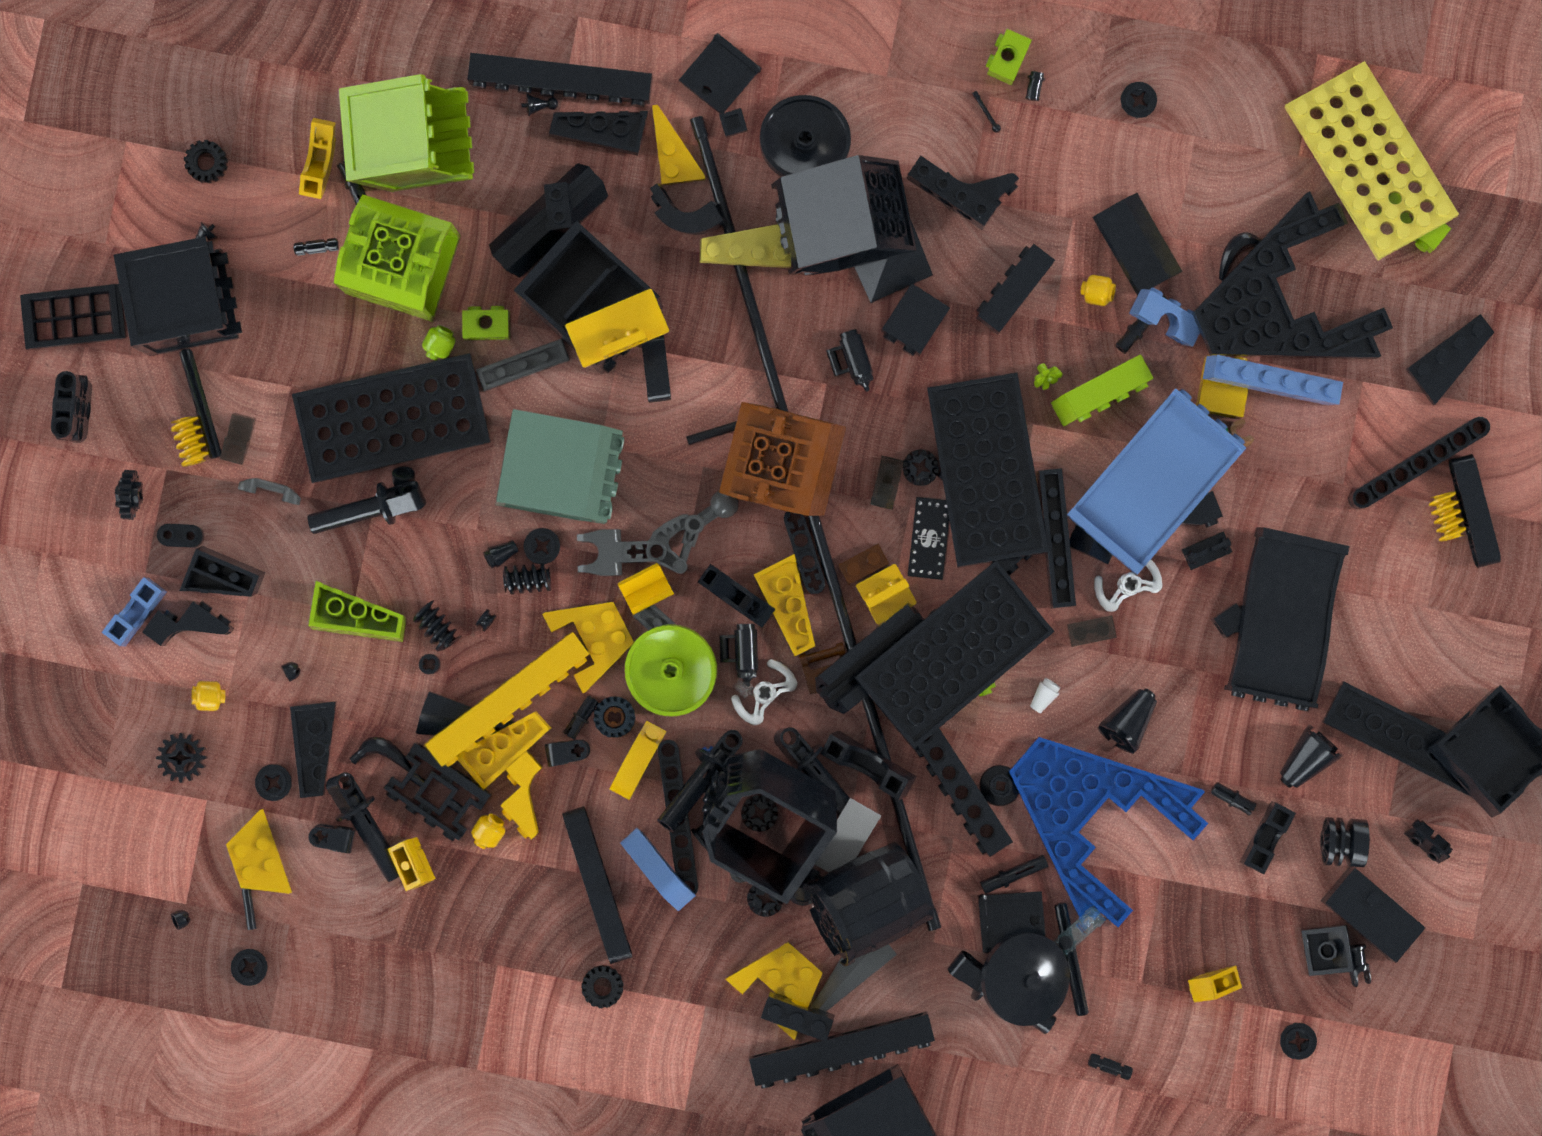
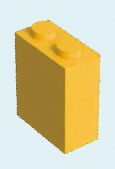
M1204 357L1196 406L1198 404L1203 405L1210 412L1209 414L1235 419L1243 418L1248 389L1203 379L1206 357ZM1234 357L1235 359L1247 361V358Z

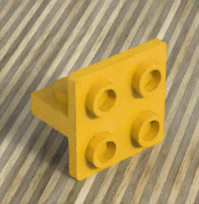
M896 564L887 567L856 585L857 590L878 625L886 621L905 604L910 603L913 606L917 603L909 589L908 582L903 578Z

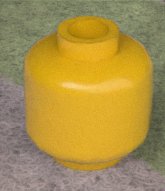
M1090 275L1087 281L1082 282L1081 295H1084L1086 303L1106 306L1109 301L1113 302L1116 285L1112 283L1110 277Z
M199 681L196 686H192L191 704L195 705L197 710L217 711L220 703H225V690H221L219 682Z
M494 814L482 815L471 831V835L475 839L474 843L482 849L496 847L505 834L504 821Z

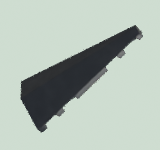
M428 692L420 714L416 734L436 735L472 707L434 692ZM508 721L504 725L500 722L494 727L496 730L494 733L515 722Z

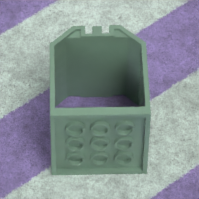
M513 409L495 506L579 521L607 523V519L611 518L612 513L611 497L616 496L618 483L614 482L615 474L620 473L622 460L618 459L624 446L623 431L603 425Z

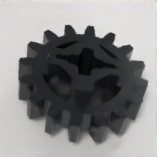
M124 470L122 478H120V481L118 480V485L115 487V506L120 508L119 514H121V519L134 520L136 512H138L141 503H143V483L138 482L139 475L136 470Z
M179 733V738L175 734L170 735L171 741L164 739L165 747H158L162 754L156 756V759L162 762L157 767L165 769L162 775L167 776L170 774V781H175L178 777L179 783H183L185 777L188 781H192V774L200 776L201 773L198 769L206 767L202 760L208 759V756L202 755L206 747L198 746L201 740L193 741V734H189L185 738L184 733ZM177 743L176 749L172 753H168L169 749ZM188 744L193 747L196 753H192L188 749ZM182 754L191 758L181 761L173 757ZM168 762L175 766V771L169 766ZM192 762H196L194 767L187 772L188 766Z

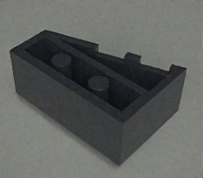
M201 546L196 548L179 591L252 597L258 593L266 572Z

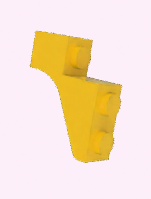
M529 751L524 752L506 769L509 773L506 777L513 785L519 784L521 787L500 806L503 808L502 814L509 821L514 820L519 827L516 828L525 839L529 837L532 840L538 834L539 829L531 799L530 786L535 775L543 767Z

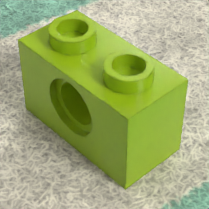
M1009 29L1006 30L1004 35L1000 33L995 43L998 50L995 55H990L985 66L989 68L987 75L1012 85L1032 39ZM1008 51L1012 53L1013 60L1005 61L1001 54Z
M470 306L468 310H462V338L464 340H510L509 310H504V306H491V310H482L480 306ZM485 317L492 319V325L487 329L482 328L480 325L481 320Z

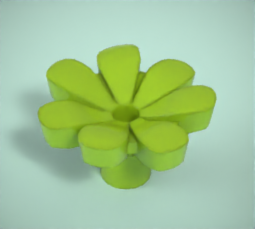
M1044 363L1040 364L1037 367L1040 374L1035 376L1034 385L1036 388L1042 386V389L1046 390L1050 386L1049 383L1055 384L1058 378L1062 377V372L1056 366L1048 369Z

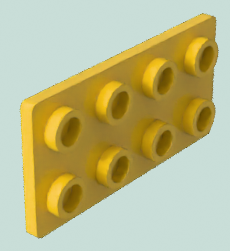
M652 289L643 291L565 325L584 368L669 332Z

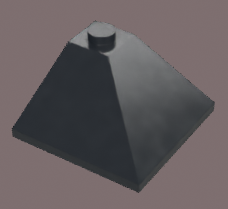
M912 222L917 251L854 267L870 303L909 287L911 283L915 284L933 276Z

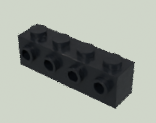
M1035 244L1030 248L1026 246L1018 256L1021 259L1016 266L1012 264L1004 274L1007 278L1003 284L998 282L990 292L993 297L989 302L984 300L976 310L979 312L976 319L997 335L1055 262L1054 258Z

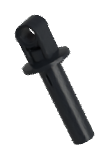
M408 481L387 488L385 483L380 482L377 484L376 496L309 514L307 517L308 525L311 532L317 534L382 515L385 521L392 525L395 524L396 515L422 509L426 505V499L417 481Z
M795 728L779 729L774 735L776 746L792 763V767L836 791V812L840 816L850 797L818 760L817 756L823 749L822 745L818 744L811 748ZM785 732L791 736L789 744H786L783 740Z
M729 730L724 733L709 752L701 748L695 751L701 764L657 819L665 829L674 832L712 782L711 778L716 771H725L726 768L723 767L724 762L730 755H734L743 743V738L738 731ZM726 737H731L735 740V747H729L726 744Z
M344 772L329 778L326 783V789L341 812L335 818L337 822L344 819L351 821L387 882L398 878L399 874L388 852V848L391 846L367 808L375 800V797L365 798L350 773ZM339 781L342 783L343 788L340 787Z
M961 950L947 970L954 978L964 982L973 989L971 998L974 1001H978L983 997L981 976L984 964L976 960L970 953ZM1052 1015L1044 1022L1032 1026L1043 1034H1047L1055 1024L1056 1017Z

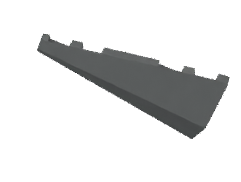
M888 944L874 952L855 958V963L845 967L840 963L843 960L841 957L810 1009L815 1007L828 1011L895 957L897 953Z

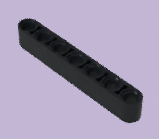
M1484 417L1473 418L1361 485L1350 493L1348 497L1350 506L1358 510L1371 506L1483 438L1490 431L1489 421ZM1475 422L1480 423L1482 426L1480 434L1473 430ZM1455 434L1462 436L1463 442L1460 446L1454 443L1453 437ZM1436 445L1443 449L1442 457H1437L1434 454ZM1419 457L1423 460L1424 466L1422 469L1416 468L1414 464L1415 458ZM1397 469L1404 472V479L1402 481L1395 478V471ZM1377 481L1384 483L1385 490L1383 493H1379L1376 490L1375 484ZM1357 493H1362L1365 496L1366 500L1363 505L1356 502Z
M665 740L658 747L666 807L671 802L669 792L672 789L680 791L684 786L679 747L673 740ZM667 743L672 744L675 748V753L670 757L665 756L662 752L663 745ZM667 767H676L678 770L677 778H667L665 774ZM687 814L684 823L680 824L674 832L669 831L675 873L683 881L693 882L695 886L693 892L696 894L699 883L689 814ZM678 835L686 836L688 839L687 846L678 847L675 843V838ZM681 858H688L691 861V868L682 870L678 865Z
M582 806L562 813L563 820L610 964L632 958V951L587 811Z

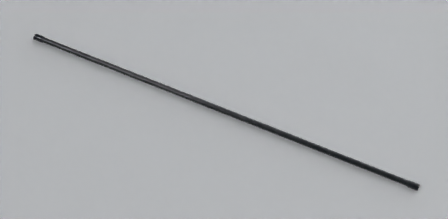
M703 116L690 119L695 139L698 142L713 197L728 223L722 226L724 234L736 232L709 143ZM734 265L776 409L789 412L746 266ZM808 516L848 652L857 644L820 516ZM868 695L862 700L876 751L891 761L875 703ZM890 796L906 853L918 870L932 903L934 913L933 919L926 922L928 931L941 928V923L936 907L933 904L903 798L897 800Z

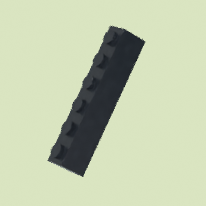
M1062 468L1040 470L1037 472V480L1049 552L1045 553L1050 606L1051 609L1076 606L1063 472Z

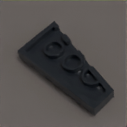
M1480 314L1406 369L1433 406L1436 405L1494 334V331Z
M337 701L290 707L300 798L323 796L325 794Z

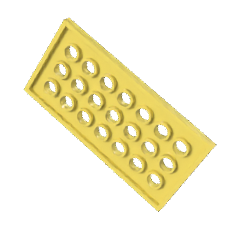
M1365 61L1285 105L1284 108L1377 260L1386 257L1458 217L1459 213ZM1353 87L1360 88L1362 96L1353 97L1350 94V89ZM1333 98L1340 99L1342 107L1333 108L1330 105V100ZM1369 106L1374 110V114L1369 117L1362 114L1361 109ZM1318 109L1322 112L1323 117L1313 119L1310 111ZM1345 117H1350L1353 119L1354 125L1349 128L1345 127L1341 120ZM1381 125L1385 128L1386 133L1381 136L1376 135L1373 127ZM1330 128L1333 130L1334 136L1332 138H1325L1322 135V130ZM1361 136L1365 139L1366 144L1361 147L1356 146L1353 139ZM1388 144L1395 145L1397 153L1394 155L1388 154L1385 151V146ZM1341 147L1346 151V155L1342 158L1336 157L1333 150ZM1368 155L1375 156L1377 164L1374 166L1368 165L1365 162V157ZM1401 163L1406 164L1409 167V172L1406 174L1399 173L1397 165ZM1353 166L1357 169L1358 174L1350 177L1345 173V168ZM1381 174L1386 175L1389 178V183L1386 185L1379 184L1377 176ZM1410 183H1418L1421 191L1419 193H1412L1408 185ZM1361 185L1366 186L1369 189V194L1366 196L1359 195L1357 187ZM1394 192L1398 193L1401 196V202L1399 204H1392L1388 196ZM1422 202H1429L1433 210L1428 213L1421 210L1420 204ZM1370 205H1378L1381 213L1379 215H1372L1368 208ZM1402 213H1409L1413 217V221L1408 224L1403 223L1400 215ZM1389 224L1393 228V232L1389 235L1383 234L1380 226Z

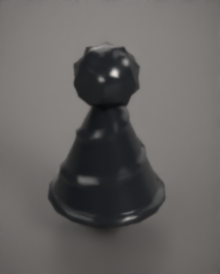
M526 94V103H521V107L527 108V115L530 116L545 107L555 110L558 107V100L555 97H551L545 101Z
M201 222L196 238L206 236L208 241L218 238L212 231L215 226L211 224L208 227L205 223Z

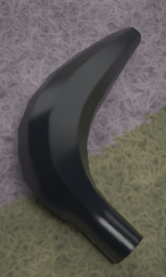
M1248 232L1234 236L1228 242L1223 252L1219 279L1223 281L1226 278L1236 258L1243 250L1254 248L1262 239Z
M381 737L366 739L349 758L356 765L367 755L380 754L402 767L408 773L412 768L398 747Z

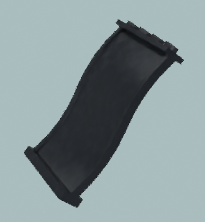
M1256 527L1254 535L1256 540L1244 590L1237 648L1229 681L1225 685L1224 690L1232 691L1231 696L1245 698V694L1252 695V700L1266 703L1267 699L1274 700V705L1288 707V703L1295 704V709L1309 712V708H1318L1319 705L1317 704V699L1328 655L1335 595L1345 556L1348 555L1350 546L1270 528Z

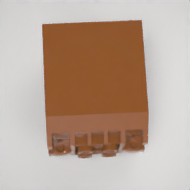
M741 402L719 493L783 511L807 516H824L846 426L759 404Z

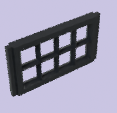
M119 284L20 295L26 350L126 339L123 303ZM108 294L110 310L95 312L94 295ZM88 296L90 313L75 314L74 297ZM69 298L70 315L56 316L54 300ZM49 300L50 317L36 319L34 302ZM110 315L112 332L98 333L96 317ZM91 317L92 334L78 336L76 319ZM71 319L72 336L58 338L56 321ZM51 322L53 339L38 340L36 323Z

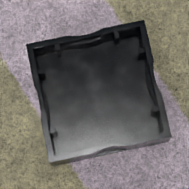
M1501 685L1485 695L1428 748L1491 818L1501 814L1524 792L1526 787L1535 778L1542 775V729L1537 727L1527 717L1523 708Z

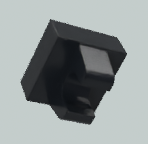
M741 108L719 114L726 138L748 131Z

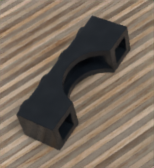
M836 731L829 735L820 753L840 766L850 767L867 775L876 782L880 790L897 800L907 796L917 777L841 731Z

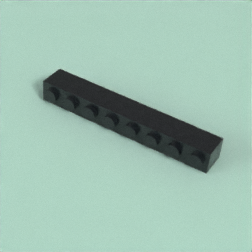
M470 52L467 80L469 84H473V88L486 89V86L495 87V90L508 92L509 89H517L518 93L531 94V91L540 92V95L546 97H554V94H560L565 99L575 100L577 97H586V101L599 102V99L608 100L610 104L621 105L622 102H630L631 106L644 107L645 104L650 105L653 75L652 73Z
M923 1012L828 1036L826 1042L816 1039L749 1056V1062L755 1086L761 1085V1089L774 1086V1082L779 1080L788 1083L797 1080L796 1076L805 1074L806 1077L818 1075L819 1070L827 1068L829 1072L842 1068L841 1065L846 1063L855 1066L864 1063L863 1059L872 1057L873 1060L885 1058L886 1053L894 1051L896 1055L909 1051L908 1048L917 1046L918 1049L931 1046L930 1042L935 1041L928 1012Z

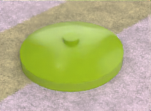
M666 624L646 631L633 643L625 662V678L631 694L644 708L662 716H681L694 711L707 700L715 686L717 663L711 647L701 635L681 625Z

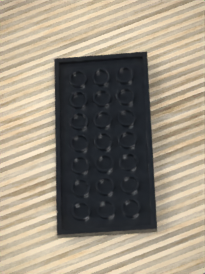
M1018 372L928 387L927 391L957 568L1049 552Z
M996 560L854 678L911 748L915 749L1055 631Z

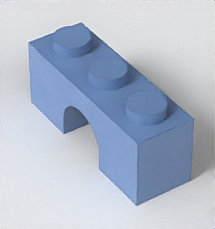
M1155 288L1150 290L1141 289L1129 314L1150 325H1157L1160 318L1166 314L1170 324L1165 335L1183 346L1193 347L1200 334L1192 315L1194 311L1182 309V304L1174 299H1165L1162 297L1163 293Z
M143 577L130 594L131 599L120 613L114 615L102 633L117 645L126 647L167 591L150 578Z

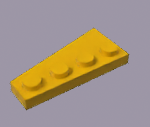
M795 554L754 574V577L767 603L775 608L773 614L794 656H797L815 647L796 558Z
M535 711L486 739L477 742V746L468 753L463 750L457 755L458 761L483 789H486L514 761L545 735L551 727Z

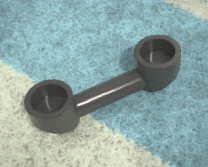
M251 478L239 482L238 490L255 494L258 487L283 494L282 501L300 505L301 497L287 485L260 478Z

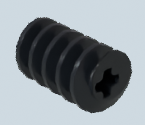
M541 563L539 570H537L535 565L532 564L530 571H528L526 566L522 565L521 571H518L516 565H514L512 572H509L507 566H504L503 582L505 594L507 589L511 595L515 594L516 588L520 594H523L525 587L529 593H533L534 586H536L538 592H542L544 585L547 591H551L550 567L546 569L544 563Z
M432 600L416 613L413 622H421L419 629H427L424 636H433L430 643L431 645L439 643L436 647V651L439 652L452 646L462 635L454 637L457 629L448 630L451 622H442L446 615L437 616L440 608L432 609L431 606L434 603V600Z

